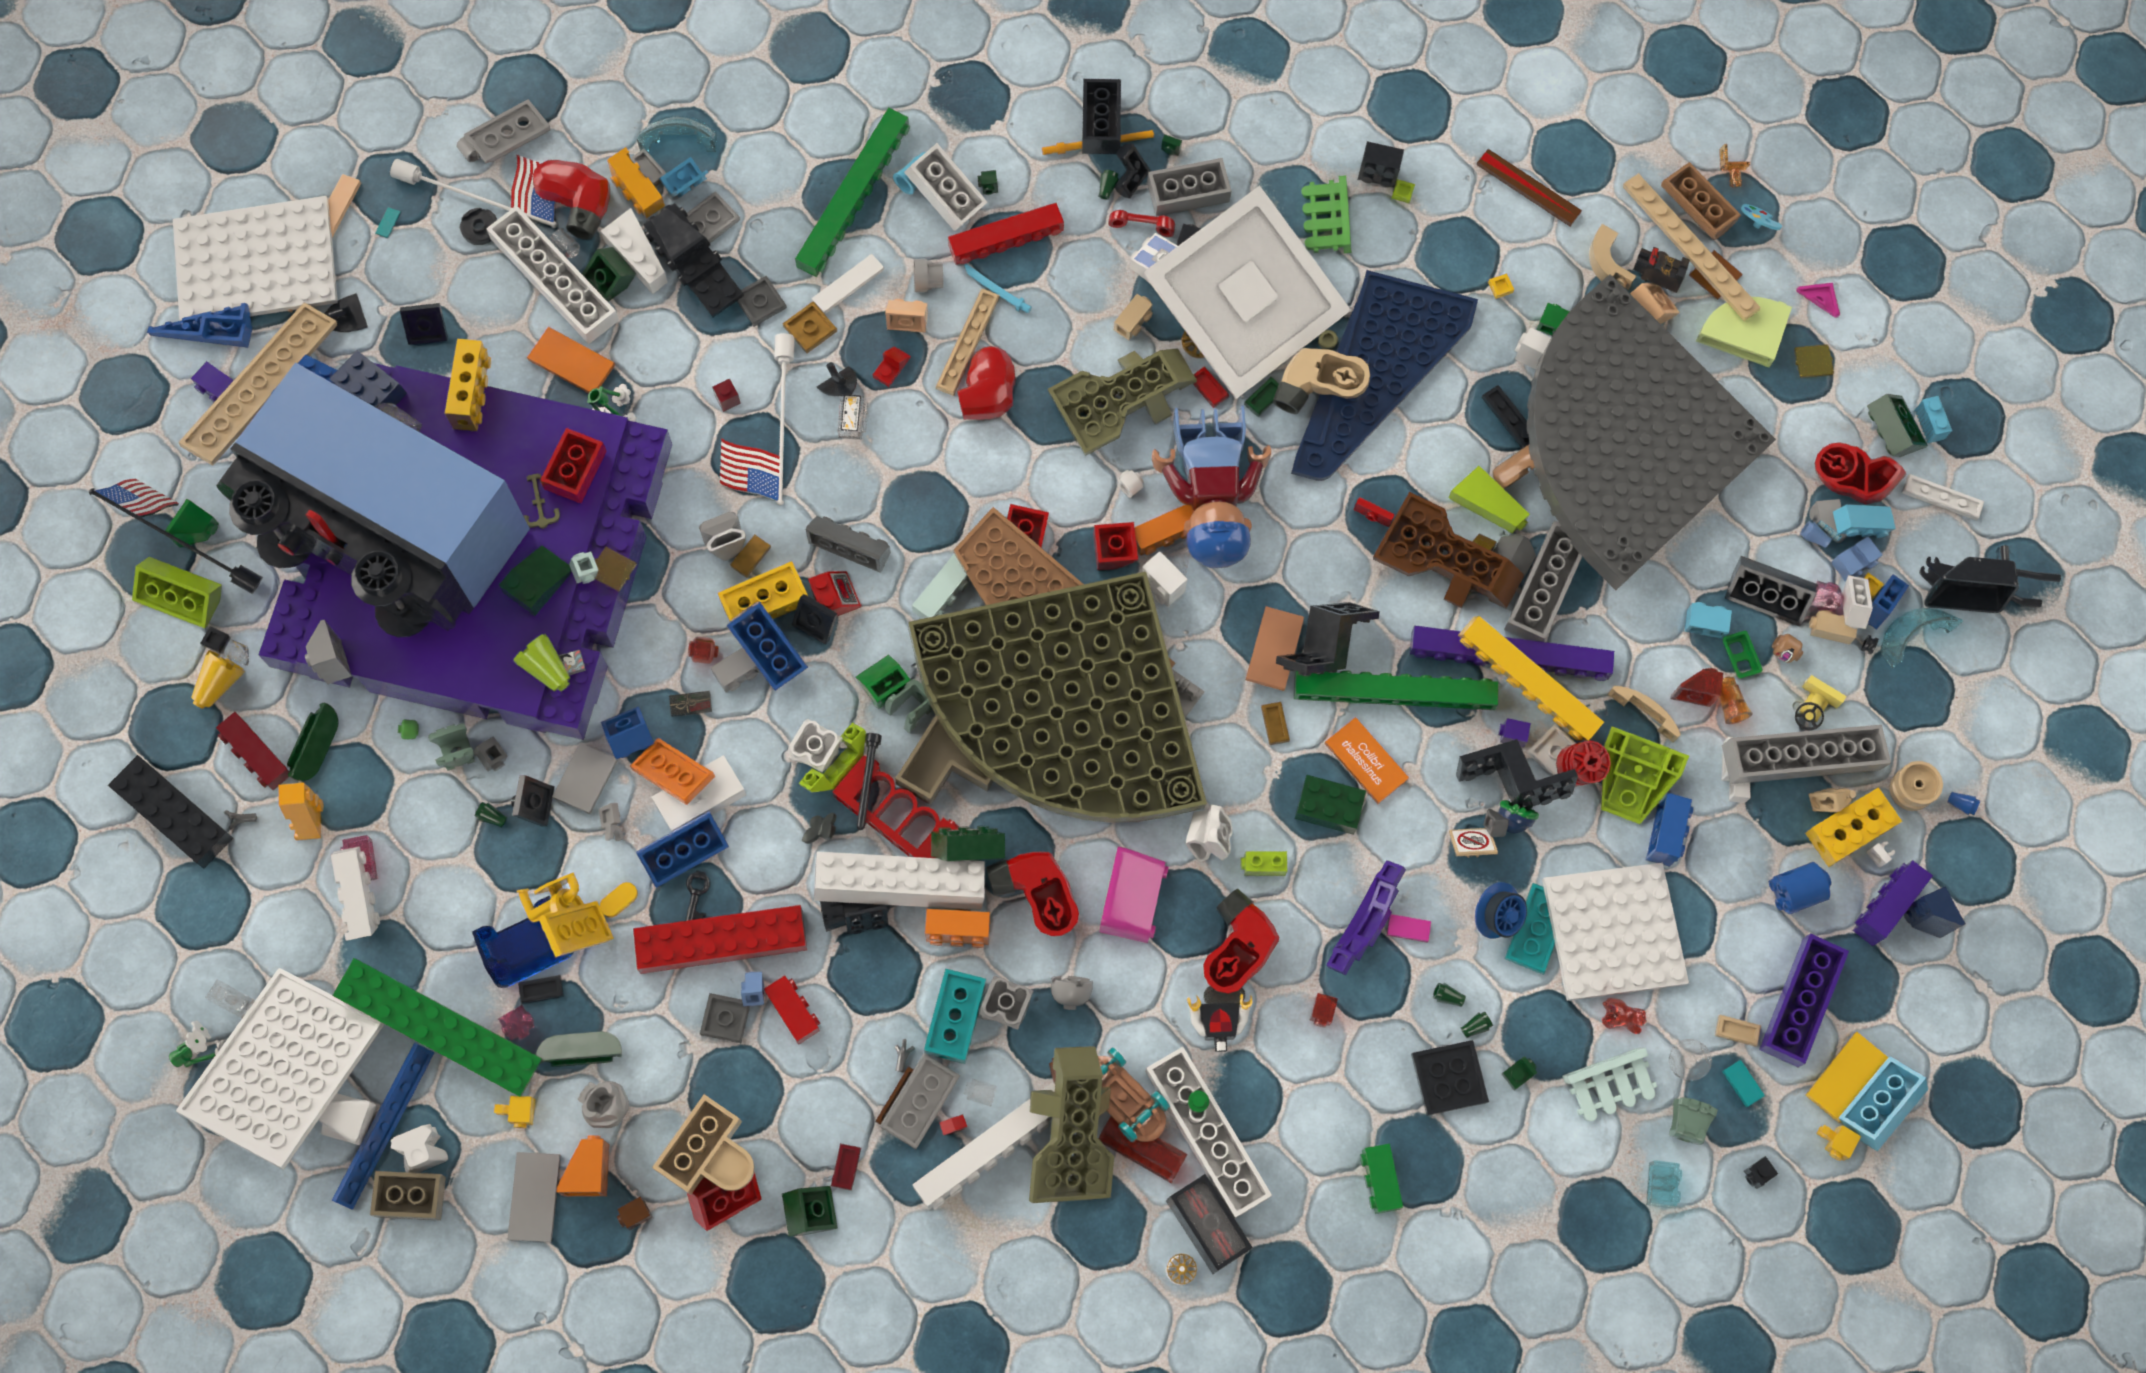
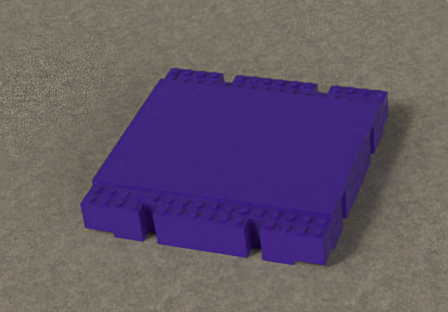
M374 363L397 381L407 393L388 415L505 480L522 515L529 516L528 521L531 523L537 522L539 513L537 504L533 505L532 500H536L532 480L527 481V477L533 474H541L542 477L566 428L602 441L607 452L581 504L544 490L540 479H536L540 499H545V503H541L544 517L546 519L553 518L555 516L553 511L558 508L560 512L559 520L556 523L548 524L544 529L540 527L529 529L472 612L467 614L462 611L456 619V626L453 629L447 631L435 623L429 622L420 633L410 637L398 638L387 634L378 625L375 618V606L364 603L356 596L352 587V575L314 553H310L307 560L296 566L303 577H306L304 584L284 579L258 655L270 668L309 676L311 679L325 682L323 679H319L317 672L314 673L312 667L308 666L305 655L308 654L306 645L320 621L325 619L341 639L352 675L331 684L350 688L353 677L360 680L370 693L482 719H487L490 709H494L499 712L508 725L543 733L547 731L584 740L594 705L597 704L608 668L601 652L592 650L593 645L599 644L614 648L647 538L640 520L632 519V516L653 518L663 485L662 478L673 445L668 429L629 421L628 417L491 386L484 387L485 404L481 406L482 423L478 424V430L453 429L445 415L451 377L398 365L394 368ZM540 546H544L567 564H570L571 558L574 555L582 552H591L599 570L597 576L594 577L595 580L583 584V582L576 583L574 575L571 573L536 616L505 595L499 587V584L507 574ZM542 634H546L549 637L558 656L576 650L581 651L586 671L569 675L570 680L568 682L570 685L561 692L559 690L554 692L513 661L520 651L523 652L529 643Z

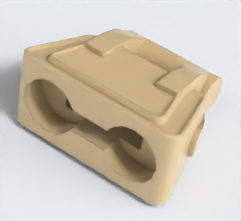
M1827 788L1809 793L1812 810L1818 812H1839L1856 797L1854 790L1846 788Z

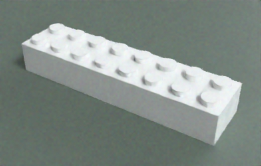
M517 205L486 228L490 239L588 344L619 321L616 310Z
M817 852L814 901L982 910L984 901V861H945L938 858Z
M1184 1047L1147 1067L1145 1071L1156 1091L1169 1103V1113L1234 1219L1272 1196L1271 1192ZM1194 1091H1203L1209 1097V1106L1203 1112H1194L1188 1105V1098Z
M1052 1082L1043 1090L1055 1092V1084ZM1029 1099L913 1184L914 1190L928 1210L931 1208L934 1210L938 1209L945 1203L944 1199L947 1196L951 1195L954 1197L963 1190L962 1185L967 1182L972 1184L980 1177L979 1173L984 1169L988 1172L997 1165L999 1158L1003 1156L1005 1159L1014 1153V1147L1018 1144H1021V1146L1025 1145L1032 1139L1033 1133L1036 1131L1041 1133L1047 1129L1052 1117L1029 1112Z

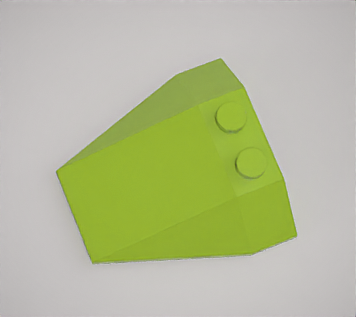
M1611 726L1604 744L1605 749L1609 753L1611 765L1609 773L1602 780L1601 810L1641 824L1681 777L1689 755Z

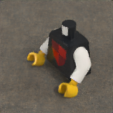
M1241 994L1240 1003L1201 1004L1197 995L1196 1003L1192 1004L1188 997L1187 1003L1190 1007L1191 1023L1198 1034L1204 1036L1206 1041L1214 1040L1215 1052H1226L1227 1040H1234L1236 1035L1242 1033L1248 1022L1250 1006L1253 1003L1252 996L1250 995L1248 1002L1243 1001V994Z

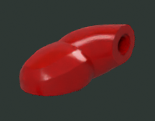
M984 347L977 351L971 359L966 378L968 387L957 391L964 420L999 418L1013 407V389L1016 382L1015 368L1009 355L1000 347Z
M1841 442L1831 443L1823 447L1817 454L1814 463L1816 474L1828 489L1839 495L1851 497L1865 505L1881 502L1906 476V471L1892 458L1882 456L1871 459L1859 447Z

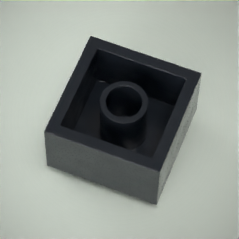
M1367 141L1357 180L1394 188L1400 171L1404 149Z

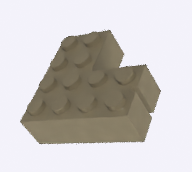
M936 715L895 778L897 786L912 792L913 795L930 805L937 797L952 771L988 791L994 781L966 758L950 739Z

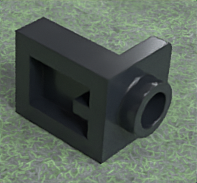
M1766 1156L1744 1170L1747 1182L1756 1189L1764 1186L1765 1183L1778 1175V1172Z

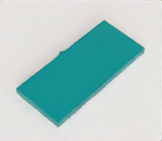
M388 207L375 234L388 238L401 212Z

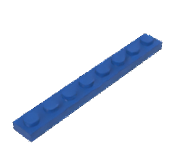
M417 1043L413 1044L332 1201L351 1210L354 1209L435 1052Z

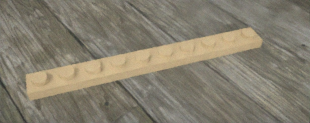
M1639 173L1623 183V188L1684 256L1690 259L1694 267L1743 321L1760 311V306Z

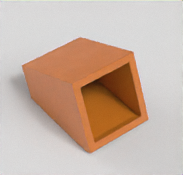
M597 1135L587 1136V1139H581L557 1186V1193L562 1196H607L610 1144Z

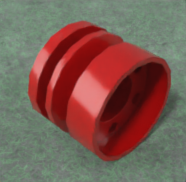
M1591 740L1566 746L1560 751L1556 761L1558 774L1575 769L1578 775L1575 787L1600 782L1606 778L1611 765L1610 756L1605 747Z

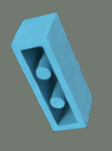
M1845 505L1833 511L1837 533L1847 534L1848 537L1855 535L1869 537L1874 535L1877 538L1887 536L1888 532L1896 529L1891 507Z

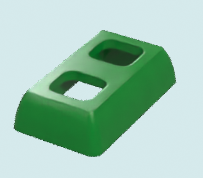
M1747 631L1723 637L1722 643L1738 679L1763 671ZM1740 642L1743 652L1733 654L1729 645ZM1747 660L1751 670L1742 673L1738 669L1737 662Z

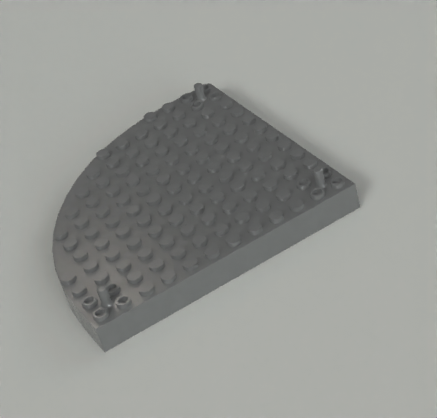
M1611 274L1584 296L1558 326L1538 360L1536 371L1531 381L1532 387L1527 404V434H1529L1530 441L1529 453L1535 467L1534 474L1540 482L1543 498L1547 500L1551 507L1550 511L1560 523L1563 533L1566 532L1571 539L1570 543L1615 590L1623 585L1776 440Z

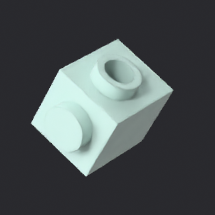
M591 552L578 553L571 558L569 565L576 583L583 582V584L595 580L594 577L597 576L599 570Z

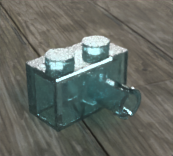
M1658 1160L1649 1162L1646 1205L1670 1209L1677 1207L1681 1200V1192L1678 1191L1680 1183L1678 1182L1682 1180V1170L1679 1169V1163Z

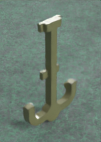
M533 474L527 477V481L532 480L536 500H532L533 505L537 504L539 513L537 522L532 523L528 521L529 516H523L529 528L540 527L544 529L548 524L556 523L560 518L558 508L554 509L555 516L553 518L546 519L543 515L541 503H545V499H540L536 480L541 478V474Z

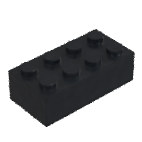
M1083 78L1082 154H1117L1121 142V79Z

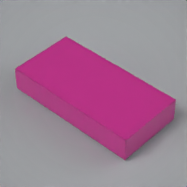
M1391 914L1386 936L1428 943L1431 921Z

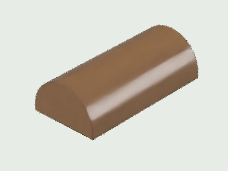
M1690 162L1661 183V187L1712 240L1722 236L1741 217V214Z

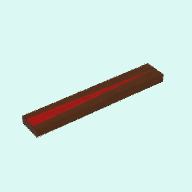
M1487 149L1477 162V166L1570 227L1582 212L1581 209L1490 149Z

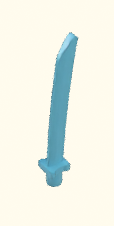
M964 264L968 275L1014 305L1016 311L1019 312L1020 309L1026 313L1031 311L1032 306L1026 304L1022 297L1018 299L987 279L970 265Z

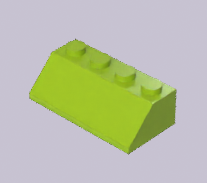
M148 557L136 565L132 601L206 628L220 603L222 584Z

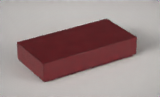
M840 1143L831 1187L852 1191L862 1148Z

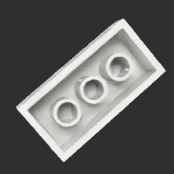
M938 143L904 172L954 231L987 203L985 198Z

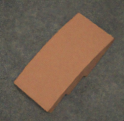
M1265 607L1246 681L1282 691L1285 690L1290 671L1284 670L1283 666L1276 664V657L1279 655L1295 654L1304 620L1303 616Z

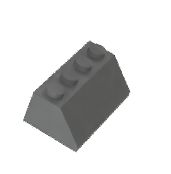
M816 516L805 529L809 544L879 573L882 572L891 553L890 546L886 541L872 539L865 532H855L851 527L845 524L838 525L832 519L825 516L823 518Z

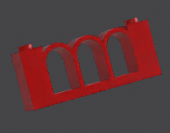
M865 755L832 792L835 799L857 816L860 806L857 800L861 796L866 764ZM874 760L871 784L876 781H884L891 786V791L873 813L867 809L866 823L908 857L935 858L931 856V833L918 848L910 844L901 835L917 817L923 815L929 816L935 821L936 824L933 831H939L940 827H950L951 830H958L959 826L953 820L949 819L947 821L944 817L940 821L938 814L929 807H918L916 797L912 792L906 789L896 790L893 778L889 774L881 772L879 762ZM899 798H906L913 804V809L894 831L879 818L893 801Z

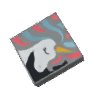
M580 650L559 655L569 675L586 671Z

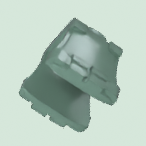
M915 679L909 681L905 689L897 695L892 694L885 703V710L890 716L911 696H914L921 703L919 707L906 717L904 729L908 733L916 727L917 721L924 714L928 715L932 710L923 685Z
M463 723L456 726L455 724L446 726L447 729L443 727L429 734V741L437 744L441 748L443 755L435 759L438 766H444L447 771H450L457 766L475 762L474 751L466 734L467 728ZM455 748H461V749H462V750H460V751H457V752L452 753V751H453Z
M1684 1097L1674 1099L1672 1105L1673 1119L1669 1136L1688 1143L1702 1145L1708 1128L1716 1117L1718 1110L1707 1103Z

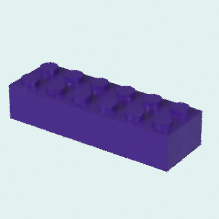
M1811 933L1802 939L1759 1050L1797 1068L1806 1064L1848 956V950Z

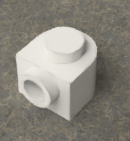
M1126 470L1119 476L1118 487L1129 498L1143 489L1144 481L1142 477L1137 473L1135 474L1132 470Z

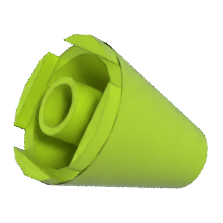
M546 634L540 635L526 646L527 648L523 652L520 651L513 659L518 666L554 692L557 690L561 692L570 685L568 682L570 676Z

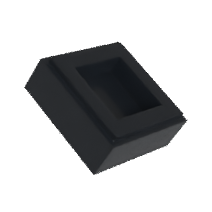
M210 626L200 644L220 654L230 636Z

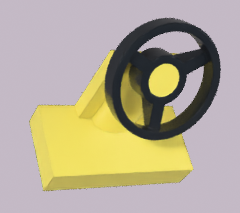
M1811 675L1802 686L1810 694L1806 701L1796 709L1795 721L1802 729H1817L1824 721L1823 711L1826 706L1830 704L1837 709L1847 696ZM1822 715V719H1821L1820 723H1819L1818 725H1816L1815 722H1817V721L1819 720L1820 716ZM1797 717H1803L1805 721L1811 722L1813 727L1803 726Z

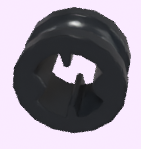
M1868 634L1863 642L1861 651L1867 650L1868 654L1871 655L1879 639L1876 637L1873 639Z

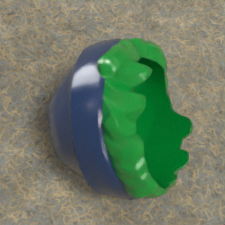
M1508 800L1500 802L1498 813L1508 819L1507 832L1509 833L1523 832L1532 827L1539 818L1538 812L1534 809L1532 810V808L1526 811L1524 807L1519 809L1518 804L1512 806V803Z

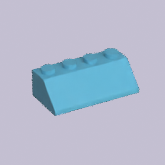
M1889 1056L1840 1115L1839 1120L1848 1129L1860 1135L1861 1142L1878 1152L1928 1091L1926 1077Z

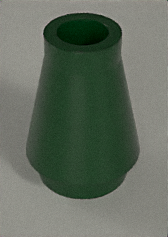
M1104 170L1100 177L1099 198L1109 200L1116 183L1119 181L1118 173L1112 170Z
M481 802L474 815L479 821L501 828L507 820V816L503 815L489 802L487 804Z
M1438 983L1433 992V998L1440 1003L1462 1007L1466 999V995L1461 994L1446 983Z
M1484 1011L1481 1014L1478 1012L1460 1029L1467 1039L1470 1036L1489 1031L1493 1024Z

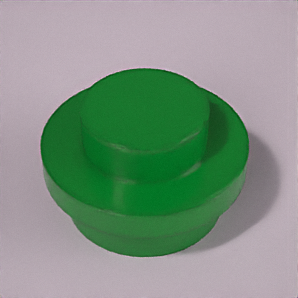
M1194 1091L1188 1098V1105L1194 1112H1203L1209 1106V1097L1203 1091Z

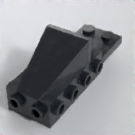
M675 203L667 205L662 209L661 213L648 218L646 223L643 224L646 230L644 234L650 243L653 241L656 244L655 249L659 255L666 257L668 260L666 263L669 268L679 274L677 278L681 284L688 286L712 318H714L741 299L744 294L721 265L720 261L722 258L717 251L712 252L709 248L711 244L707 238L699 232V228L693 221L689 222L687 219L688 214L684 208H679Z

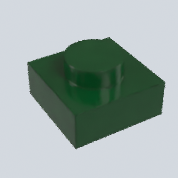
M1165 134L1162 139L1161 150L1167 154L1179 156L1182 140Z

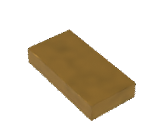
M754 534L730 566L747 578L770 550L771 545Z
M1276 702L1261 705L1269 745L1289 742L1290 738L1282 703Z

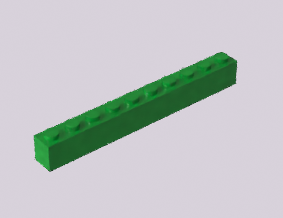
M888 107L795 258L797 268L815 277L824 271L829 256L832 257L834 255L837 243L843 240L846 233L845 230L853 224L854 215L862 209L864 199L873 191V184L876 180L879 181L885 165L888 166L892 159L894 150L897 151L899 149L902 137L908 134L910 130L908 116Z
M1296 671L1294 676V700L1495 710L1498 706V681H1493L1489 678L1472 680L1470 677L1452 679L1450 676L1432 678L1430 675L1412 677L1410 674L1392 676L1391 673L1372 675L1371 672L1352 674L1351 671H1340V673L1325 671L1324 674L1311 673V676H1302L1298 674L1299 671Z

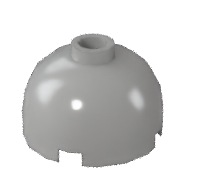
M1053 976L1051 978V994L1059 1004L1064 1005V1009L1076 1010V1006L1085 1004L1091 997L1093 981H1090V979L1068 976V978L1061 980L1062 976Z

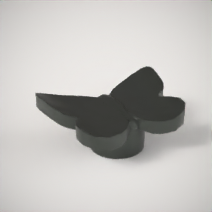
M830 813L825 818L818 815L812 817L810 820L811 828L806 830L802 841L810 844L819 837L826 840L832 839L836 831L834 826L836 814Z

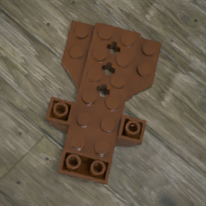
M1409 492L1375 552L1373 560L1408 577L1432 570L1451 579L1452 581L1444 600L1460 608L1463 607L1472 589L1489 597L1488 601L1507 609L1524 578V574L1508 558L1493 552L1497 541L1480 533L1473 541L1455 534L1452 526H1450L1445 508ZM1408 533L1412 534V537L1407 538L1405 537V535H1408ZM1429 542L1430 545L1424 546L1423 543ZM1444 550L1448 551L1446 555L1441 554V552Z

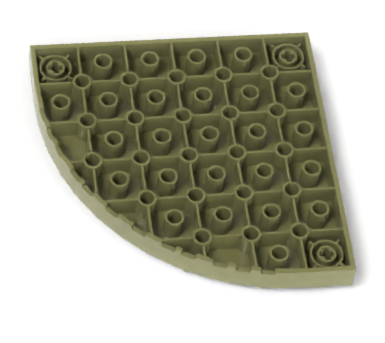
M1146 571L908 622V631L917 669L925 694L936 717L950 739L966 758L988 778L1008 792L1033 805L1057 814L1082 820L1109 823L1141 822L1201 810L1207 805Z

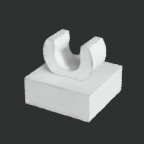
M1887 841L1882 844H1876L1866 852L1879 868L1892 860L1891 856L1895 854V850L1889 853L1884 850V847L1888 844Z

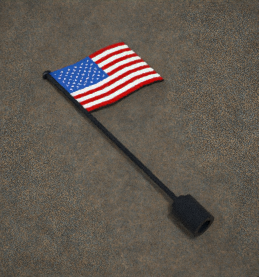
M128 479L108 488L99 490L91 488L89 490L90 496L92 494L227 570L230 572L229 577L232 578L230 582L253 594L261 583L263 577L243 565H240L239 568L235 566L231 569L143 519L142 517L153 515L165 508L178 506L179 503L141 481Z

